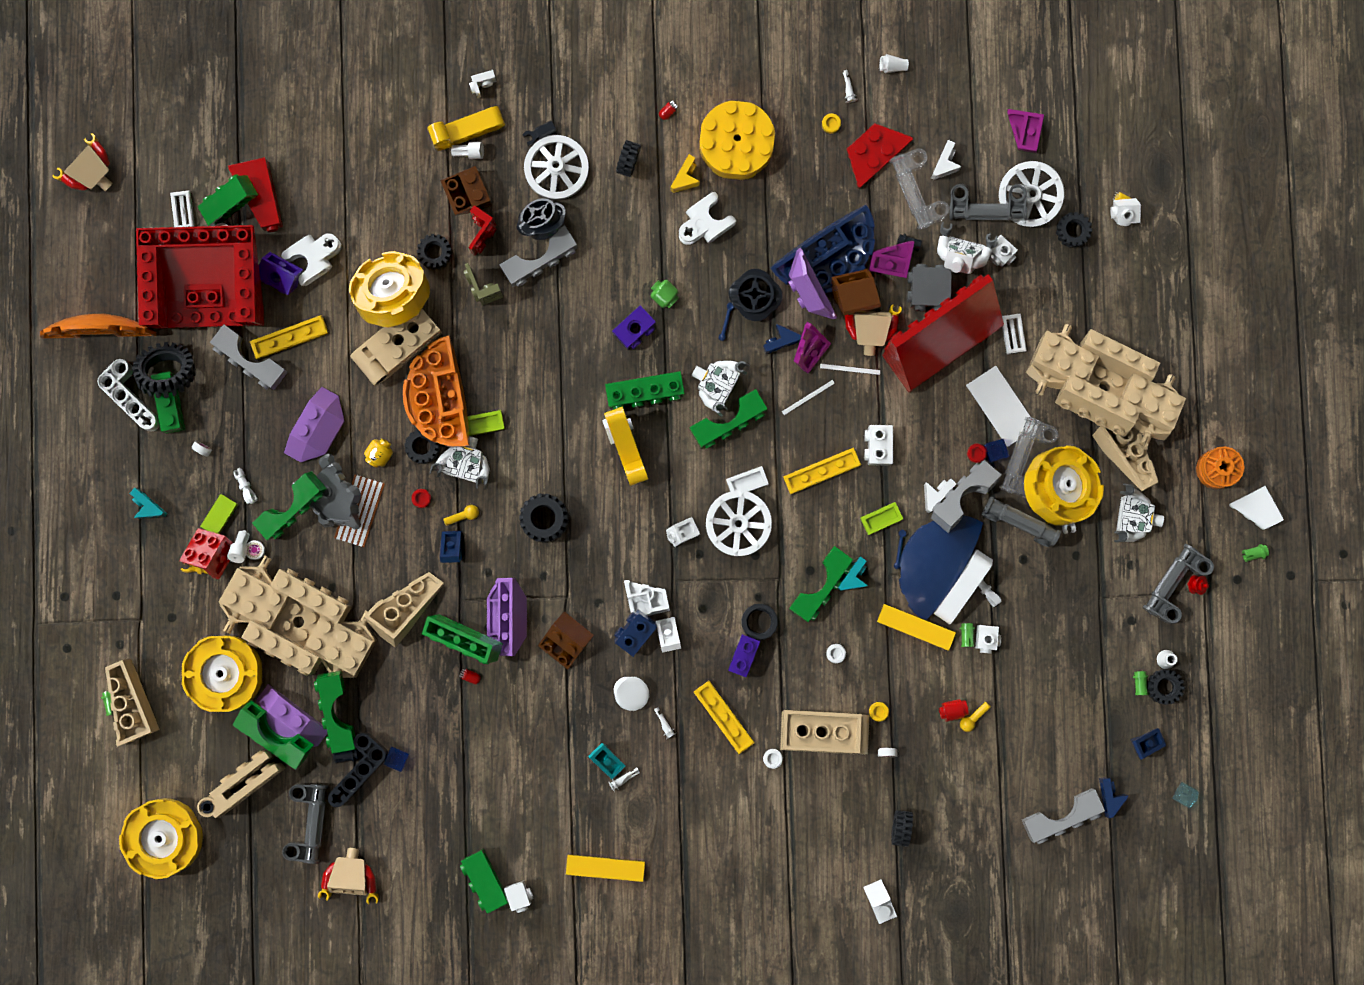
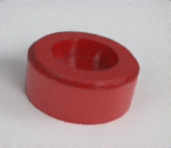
M973 444L967 450V457L973 463H980L986 458L987 451L981 444Z
M417 489L413 492L411 499L416 507L426 508L429 506L431 495L427 490Z

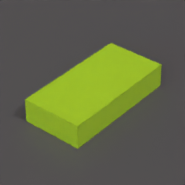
M501 410L468 416L469 436L505 430Z
M220 494L200 527L220 534L238 504Z
M896 502L860 519L867 535H870L903 520V517Z

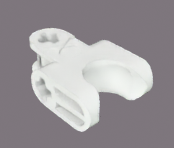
M716 192L710 193L686 211L690 220L685 222L679 229V239L683 244L691 245L702 237L710 243L736 224L737 220L733 216H727L723 220H714L709 215L710 208L718 201ZM685 231H692V237L689 235L685 236Z
M325 234L316 241L311 235H308L282 252L281 257L288 262L300 257L307 259L308 267L306 271L300 274L298 279L301 286H307L332 268L328 260L340 252L341 242L333 234ZM329 241L332 242V245H333L332 248H329V247H328V246H329V245H328V242H329Z

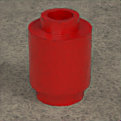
M958 699L945 702L939 708L940 717L945 719L946 722L962 719L969 715L965 700L961 701Z

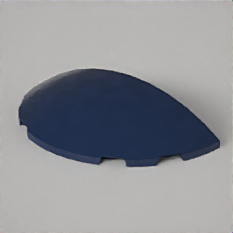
M864 205L817 232L783 256L770 269L782 282L789 285L788 282L791 281L789 273L796 251L801 248L825 293L832 292L831 277L864 270L869 256L873 253L875 225L868 206Z
M963 515L961 521L947 533L935 521H932L927 525H922L910 537L903 549L899 562L901 567L899 585L902 594L905 595L909 603V608L919 618L927 620L951 591L973 553L983 522Z

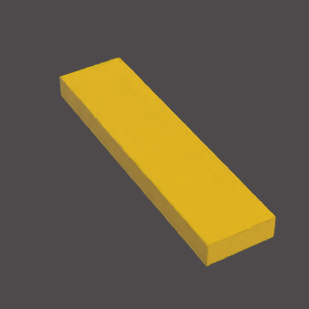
M320 315L250 341L255 358L258 360L329 333L323 316Z
M851 448L783 476V479L791 495L861 466L855 449Z
M883 604L877 620L878 623L948 651L956 634L953 631L886 604Z
M709 680L694 691L697 698L738 754L754 744V741Z
M568 854L566 875L643 882L645 862Z

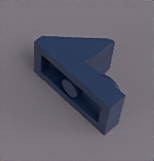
M776 324L775 327L780 339L777 340L774 337L766 340L763 349L765 354L788 347L800 342L801 335Z
M461 531L442 532L440 563L460 562L462 560Z
M1159 728L1152 729L1142 736L1130 739L1140 760L1166 746Z
M1107 777L1099 778L1105 817L1113 818L1129 795L1113 796V793H1115L1114 782Z

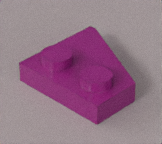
M1008 109L1007 114L1018 150L1037 153L1044 114Z
M914 241L873 251L869 271L907 278Z
M809 322L805 324L794 358V362L806 373L811 371L831 344Z

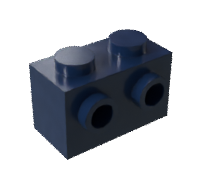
M639 609L635 613L632 612L626 619L627 624L623 628L620 627L614 634L615 644L632 657H634L657 628L656 622Z

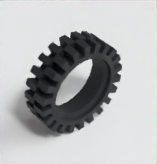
M164 342V346L161 347L160 343H157V348L153 349L151 345L148 347L149 352L142 350V356L137 355V361L133 362V374L138 388L142 389L144 394L148 393V396L153 397L155 394L156 398H161V394H164V398H168V393L171 392L175 396L177 395L176 390L182 393L185 391L183 386L189 388L191 386L190 382L194 381L196 368L189 350L187 348L184 349L182 345L177 347V344L172 342L171 346H169L168 342ZM174 360L181 364L180 371L168 379L154 380L147 375L150 367L161 361Z

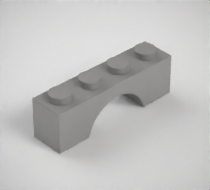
M564 225L556 234L549 238V247L546 253L539 259L529 261L515 255L501 263L500 267L512 287H520L527 282V278L532 275L536 277L547 266L553 267L560 262L559 259L566 256L567 258L576 252L577 244Z
M223 324L210 341L214 345L213 350L221 356L226 354L230 357L228 361L234 366H242L244 368L243 372L250 378L257 377L260 380L258 384L266 390L269 387L275 390L288 372L270 358L260 363L247 361L241 350L243 338Z
M985 460L980 464L976 463L970 470L971 474L968 477L963 476L957 483L958 487L955 490L950 489L945 495L946 499L942 503L938 502L932 508L933 514L931 519L947 533L962 519L964 513L960 506V499L964 495L971 492L987 494L999 482L1001 474Z
M1091 788L1074 796L1073 809L1062 819L1051 820L1042 813L1037 812L1022 819V822L1030 840L1033 843L1037 842V844L1047 841L1048 836L1053 834L1058 836L1065 833V829L1068 827L1076 828L1083 825V821L1086 819L1094 820L1101 817L1100 813L1105 810L1096 790Z

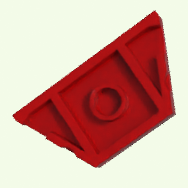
M874 123L847 148L857 187L860 189L911 143L913 138Z

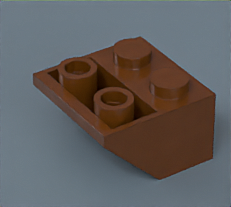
M476 166L440 180L455 216L469 214L474 205L481 210L492 206Z
M868 269L831 277L833 298L844 315H852L856 312L870 311L881 307L874 278Z
M563 612L550 627L538 646L566 669H569L594 635L566 612Z

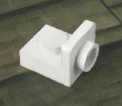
M493 70L471 76L473 82L469 84L472 94L476 93L477 98H481L479 87H490L496 82Z
M692 517L666 530L668 540L674 547L700 535Z

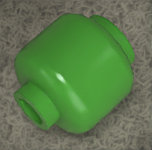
M658 280L651 287L653 290L651 298L661 308L666 306L670 308L679 298L677 296L678 289L668 280H663L662 282Z

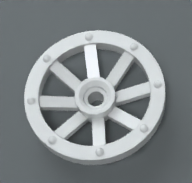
M552 135L540 139L529 149L524 162V172L528 184L537 194L551 200H562L575 195L584 186L588 177L589 164L583 148L576 141L566 136ZM557 143L555 156H552L544 146ZM563 144L574 149V151L561 158ZM540 150L548 161H533V158ZM579 155L582 168L565 163ZM558 163L559 167L554 168L553 164ZM531 167L547 168L534 180ZM565 171L581 174L574 185L565 174ZM549 175L552 176L550 191L539 186ZM559 176L569 189L556 192L557 178Z
M1038 161L1023 162L1011 168L1000 184L999 201L1002 204H1008L1007 191L1012 187L1008 184L1012 177L1017 174L1027 191V221L1023 219L1011 220L1019 225L1028 227L1039 226L1052 220L1060 211L1065 197L1064 184L1059 174L1051 166ZM1035 168L1032 184H1030L1022 170ZM1042 170L1050 175L1052 179L1039 186L1038 183ZM1051 185H1056L1057 197L1042 193L1043 190ZM1015 188L1012 191L1023 195L1021 188ZM1031 190L1036 192L1035 197L1030 195ZM1040 199L1055 203L1048 214ZM1033 203H1035L1042 218L1029 219Z
M731 491L718 497L711 505L706 518V529L711 542L720 551L732 556H745L756 552L767 541L771 531V515L766 504L758 496L747 491ZM738 498L737 514L733 513L725 501ZM744 498L756 504L747 514L742 515ZM719 506L724 509L730 520L713 518ZM761 510L764 523L748 522L753 515ZM738 520L741 521L742 526L736 527L735 522ZM713 524L727 525L729 528L716 537ZM747 528L764 529L760 539L756 541ZM734 532L733 548L721 543L723 539ZM740 533L748 539L752 546L739 549Z

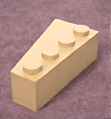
M132 659L121 660L105 667L108 691L111 694L112 703L110 705L111 711L113 710L115 722H113L117 735V747L160 730Z

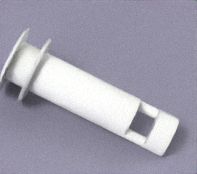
M845 70L843 72L846 82L847 97L845 99L848 100L846 103H851L858 99L855 98L857 95L853 93L850 78L847 77L849 75L848 70Z
M657 707L654 711L661 721L662 729L665 732L664 735L670 738L674 735V729H671L663 714L659 715L658 711L660 709Z
M635 768L634 771L628 772L616 780L612 779L613 782L609 783L612 790L618 789L619 786L640 772L638 768Z

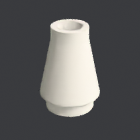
M886 54L881 56L879 67L880 71H884V73L907 71L909 62L908 59Z
M1163 650L1157 655V663L1163 669H1170L1177 662L1176 655L1170 650Z

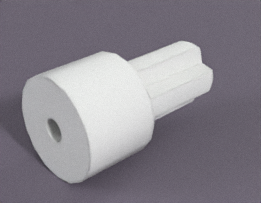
M469 142L468 145H453L451 147L452 156H468L469 159H483L484 146L482 142Z
M245 530L238 532L236 541L231 544L227 558L232 562H244L248 551L246 545L249 533Z

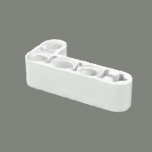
M117 359L99 376L97 381L99 387L141 428L151 432L157 430L160 426L159 418L123 384L132 375L133 366L123 359ZM125 364L126 370L123 373H119V367ZM108 378H111V379H112V384H111V386L106 387V386H105V381H106ZM125 391L126 397L123 400H119L120 392ZM138 404L139 411L133 414L132 407ZM145 416L151 419L152 424L148 425V422L142 417Z
M976 549L957 582L935 610L934 614L948 624H951L991 568L993 560Z

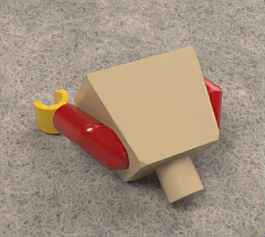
M91 134L93 136L92 141L84 139L88 146L65 171L57 168L60 171V175L58 177L53 175V178L62 181L73 189H92L97 184L106 191L113 184L104 176L109 171L108 166L110 162L106 150L98 142L96 136Z
M891 305L889 312L860 311L852 315H844L846 329L851 338L857 341L858 345H864V355L874 356L876 346H884L885 342L890 341L897 331L898 315L901 313L902 308L899 306L898 312H894L893 305Z
M348 848L346 858L338 857L323 872L322 890L318 893L319 899L322 897V893L327 894L326 901L331 897L332 893L365 896L369 893L366 902L370 904L369 898L375 897L376 904L378 903L379 896L375 893L377 891L375 876L371 867L366 865L363 859H358V849Z

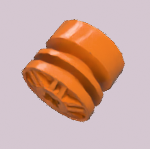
M1224 446L1214 448L1202 454L1197 462L1196 472L1197 477L1206 487L1221 489L1237 483L1243 476L1245 467L1241 455L1233 448ZM1225 464L1226 468L1220 470L1219 466Z

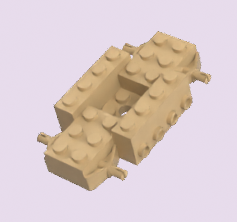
M1068 324L1064 325L1061 333H1051L1049 331L1044 333L1026 371L1039 384L1035 391L1036 394L1043 395L1046 387L1060 389L1055 403L1063 409L1070 410L1078 414V416L1087 418L1098 426L1105 427L1113 431V433L1124 437L1134 427L1143 433L1142 435L1144 436L1140 444H1144L1145 447L1149 445L1151 438L1165 440L1171 434L1186 398L1180 396L1172 387L1175 376L1168 375L1165 383L1152 382L1160 362L1090 329L1079 346L1068 336L1072 329L1071 326L1068 327ZM1099 385H1105L1108 391L1101 389Z
M265 555L258 567L237 568L219 600L221 608L229 618L223 631L231 634L235 624H238V622H249L241 637L248 641L247 644L265 650L264 653L273 658L275 656L278 657L282 663L298 668L297 671L306 676L315 674L321 662L328 672L342 670L343 678H356L377 641L367 627L368 622L364 618L368 611L365 610L361 620L358 622H344L352 607L348 605V600L341 596H338V598L331 596L332 592L324 587L318 589L314 586L315 582L308 578L304 580L298 578V573L289 568L287 571L279 569L274 579H272L266 569L272 559ZM297 617H302L304 620V625L300 628L294 625V620Z

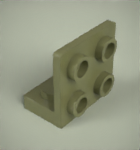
M469 263L465 264L466 270L463 272L469 285L473 284L474 286L470 289L476 302L480 301L482 306L503 298L498 284L489 283L480 290Z

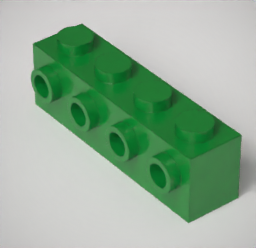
M681 371L605 384L609 409L613 408V410L619 407H623L624 410V406L632 405V408L644 406L643 403L651 402V405L663 403L662 400L664 399L678 401L684 396Z
M440 614L427 616L422 632L423 635L429 637L432 641L440 642L450 649L460 651L463 655L473 657L483 664L498 661L503 646L502 642Z

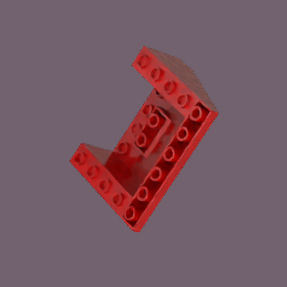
M253 225L136 228L138 319L140 326L150 329L222 327L223 324L227 327L264 326V305Z
M989 274L985 277L982 275L978 276L969 287L964 286L956 292L958 296L952 300L948 297L940 303L941 307L936 311L931 309L925 313V319L920 322L915 320L907 326L909 330L904 333L900 331L891 337L892 339L884 348L885 352L882 356L908 393L1004 326L994 282Z

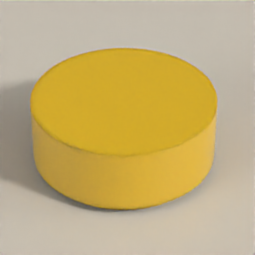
M827 114L823 118L822 128L825 132L833 134L840 129L841 120L836 114Z
M875 702L870 706L869 715L873 720L880 722L888 717L889 710L884 703Z

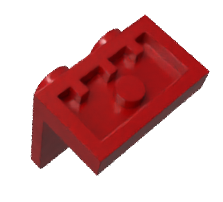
M474 205L470 210L472 220L481 229L468 248L476 256L477 253L480 254L486 246L485 241L488 237L492 238L497 230L495 227L497 225L491 216Z
M198 528L181 556L180 561L184 564L201 568L210 576L219 580L230 561L227 555L233 542L224 535Z

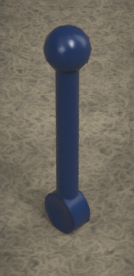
M732 303L727 304L728 310L724 321L722 333L719 335L720 341H724L726 339L725 332L727 329L731 310L734 309Z
M900 530L898 532L900 539L898 545L896 562L894 563L895 569L901 568L899 566V562L901 558L903 538L906 536L905 530Z

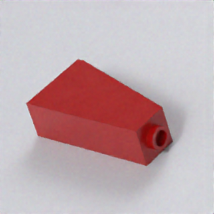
M264 157L229 165L228 169L232 176L236 174L239 176L248 175L258 193V196L251 200L248 205L260 227L267 232H275L279 230L278 228L283 227L269 161Z

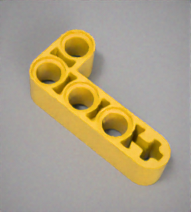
M494 106L445 125L444 122L433 123L427 129L435 149L441 151L498 130L505 126V122L499 107Z
M623 407L604 413L630 486L648 480Z

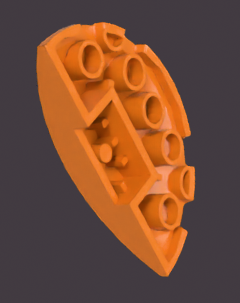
M109 314L78 315L58 321L40 331V338L42 339L80 338V335L114 334L117 337L156 336L155 331L140 326L134 320Z
M445 336L430 343L427 349L421 355H417L410 364L408 377L404 380L403 403L409 420L427 439L449 447L469 446V425L465 396L450 336Z

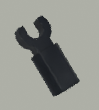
M550 120L534 128V131H525L522 135L524 138L527 136L532 137V140L527 142L529 147L533 146L536 140L550 136L557 132Z

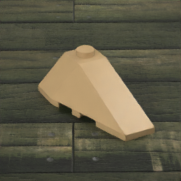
M1100 426L1092 435L1102 451L1141 491L1158 483L1153 463L1148 457V447L1140 444L1143 437L1142 433L1136 428L1132 427L1124 437Z
M428 572L409 583V586L392 593V596L378 601L364 618L380 637L396 647L408 634L444 583Z

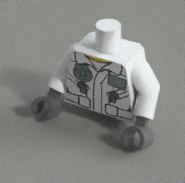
M942 222L940 227L942 236L939 238L937 253L945 261L944 267L951 269L955 273L963 272L971 274L975 269L984 267L992 253L991 248L996 247L998 244L997 236L991 241V233L987 234V246L985 247L984 245L962 239L947 237L951 233L952 223L950 228L946 229L943 227L944 222Z
M717 361L714 364H710L707 371L696 366L692 373L693 377L701 381L698 389L700 390L699 396L703 403L720 417L723 416L720 413L721 409L725 408L728 410L724 404L740 373L747 374L743 368L750 365L744 361Z
M469 436V446L450 447L438 458L436 463L431 465L429 473L437 471V477H440L441 472L447 475L475 482L477 489L480 484H484V489H487L490 468L483 452L475 450L478 439Z
M1123 483L1126 486V491H1120V494L1128 496L1121 497L1117 529L1114 531V533L1119 535V539L1114 540L1116 543L1135 542L1142 539L1146 533L1151 532L1152 525L1162 527L1164 522L1163 515L1154 514L1155 505L1151 504L1150 499L1135 489L1132 484Z

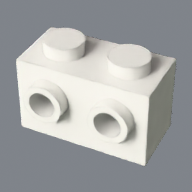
M869 425L868 430H865V441H868V449H865L864 453L865 460L868 461V465H892L893 425Z

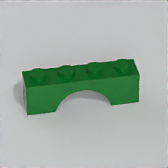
M755 389L739 398V412L732 421L717 424L705 418L689 427V430L701 449L703 447L708 449L716 444L715 440L719 438L724 440L731 436V431L736 428L741 430L749 425L748 421L752 419L757 421L764 417L767 407Z
M312 471L304 473L292 485L294 500L289 510L280 512L272 508L264 511L252 522L266 540L273 538L276 540L281 537L286 527L289 528L297 522V516L305 514L310 509L309 505L313 501L316 503L324 496L322 493L327 488Z
M833 546L822 561L827 572V579L823 588L814 594L800 593L789 610L806 622H809L810 619L814 621L820 613L817 609L821 604L825 606L831 596L828 594L832 588L836 590L841 584L842 580H840L842 574H848L853 567V564H851L853 559Z
M342 670L319 674L316 681H314L316 693L319 692L320 695L318 706L319 710L323 711L324 714L322 725L323 729H327L328 733L326 737L327 747L331 748L332 753L354 750L356 748L354 746V727L340 721L334 712V701L345 691Z
M253 701L248 702L240 710L233 723V726L239 729V731L249 736L295 770L306 760L314 744L300 734L293 737H283L275 733L268 724L267 711Z

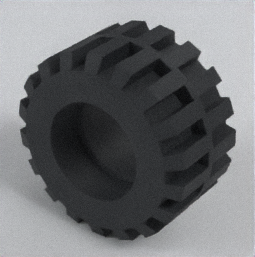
M546 493L537 494L530 497L528 501H525L519 515L520 525L524 533L531 539L543 543L552 542L560 538L562 533L566 531L569 522L565 505L557 497ZM541 507H548L555 513V523L549 529H539L533 522L534 512Z

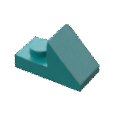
M134 487L130 492L134 497L132 500L140 507L144 505L134 518L166 517L168 514L140 489Z
M862 557L857 559L837 589L839 591L868 586L856 577L857 574L861 576L866 569L864 565L866 563L865 559Z
M601 743L588 756L611 779L625 767V764L604 743Z

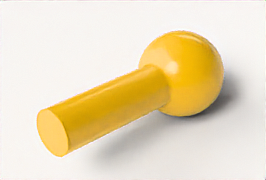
M468 505L463 512L444 518V523L447 526L466 518L474 520L479 515V509L475 505Z
M985 702L970 717L962 718L960 728L965 732L972 731L975 728V722L991 706Z

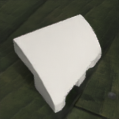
M1266 486L1229 504L1231 508L1238 510L1245 518L1252 520L1262 530L1284 520Z
M629 580L624 581L631 613H635L639 609L648 616L670 611L665 589L649 587V585H641Z

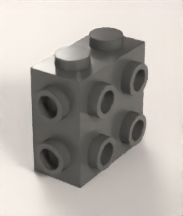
M917 264L916 267L912 268L911 272H908L907 281L908 284H911V291L907 292V302H910V308H915V311H926V308L936 311L941 307V302L948 297L951 299V269L945 268L944 265H935V268L928 267L926 264Z

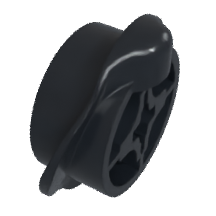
M541 198L534 200L520 212L516 228L521 235L530 236L535 240L550 238L564 225L566 209L562 204L553 203L549 199Z
M761 269L746 271L739 279L733 282L728 291L732 305L740 311L743 317L750 321L764 320L780 306L783 300L780 286L774 282L767 272ZM753 281L751 289L741 292L747 283ZM759 281L768 284L771 293L760 290ZM755 291L760 294L756 299L751 296V294H755ZM741 297L751 300L752 310L742 304ZM770 298L766 306L758 309L759 303L762 300Z

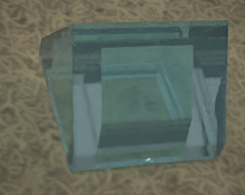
M1181 782L1172 799L1191 808L1198 799L1199 791Z

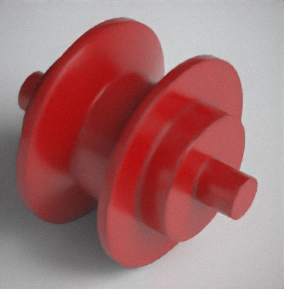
M1193 575L1187 583L1191 594L1198 593L1203 595L1209 587L1205 576Z

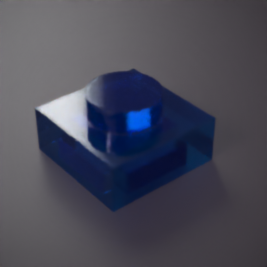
M1004 438L984 444L990 462L1009 457Z
M391 746L383 765L402 772L410 754Z

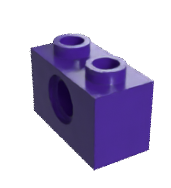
M269 252L261 258L259 264L260 280L264 284L278 289L279 292L289 295L297 288L298 279L303 269Z
M640 305L612 330V333L627 350L631 347L635 349L642 342L640 339L644 335L649 336L655 331L656 328L654 326L656 322ZM633 325H638L641 327L639 333L634 334L630 331V328Z
M742 634L728 671L747 677L760 641Z

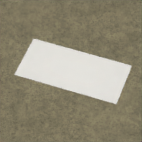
M994 366L966 385L1007 447L1037 428L997 366Z

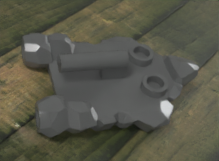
M327 453L319 459L320 467L323 470L317 475L318 479L327 489L322 493L324 496L316 503L313 501L309 506L318 515V521L324 528L332 527L336 524L338 526H349L355 530L360 529L361 523L357 505L361 498L360 490L357 486L345 481L346 477L341 473L342 468L340 464L335 462L332 454Z

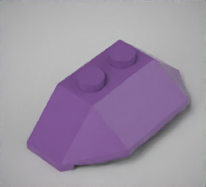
M799 248L796 251L789 273L791 281L788 283L792 291H797L800 297L797 300L802 309L806 308L808 312L836 319L837 316L803 250Z
M321 387L309 400L289 435L284 451L286 455L299 462H304L327 453L345 422L338 395Z
M497 578L496 584L487 597V636L503 643L499 656H515L527 637V597L515 578Z
M269 684L256 700L257 705L267 711L269 726L280 736L293 737L300 734L314 744L313 747L319 746L328 734L327 729L324 730L321 723Z

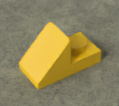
M688 154L671 185V192L675 193L700 185V181L688 175H692L697 166L695 164V157Z

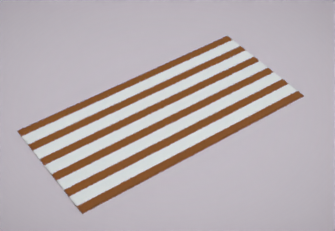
M354 475L352 485L357 486L361 493L360 502L357 504L361 527L355 530L349 526H338L334 538L365 547L385 484Z

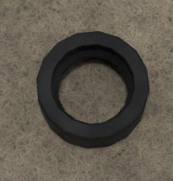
M754 604L743 613L741 619L742 628L750 638L764 640L771 637L776 631L778 617L770 606ZM755 611H764L771 618L770 628L764 633L753 632L748 625L749 616Z

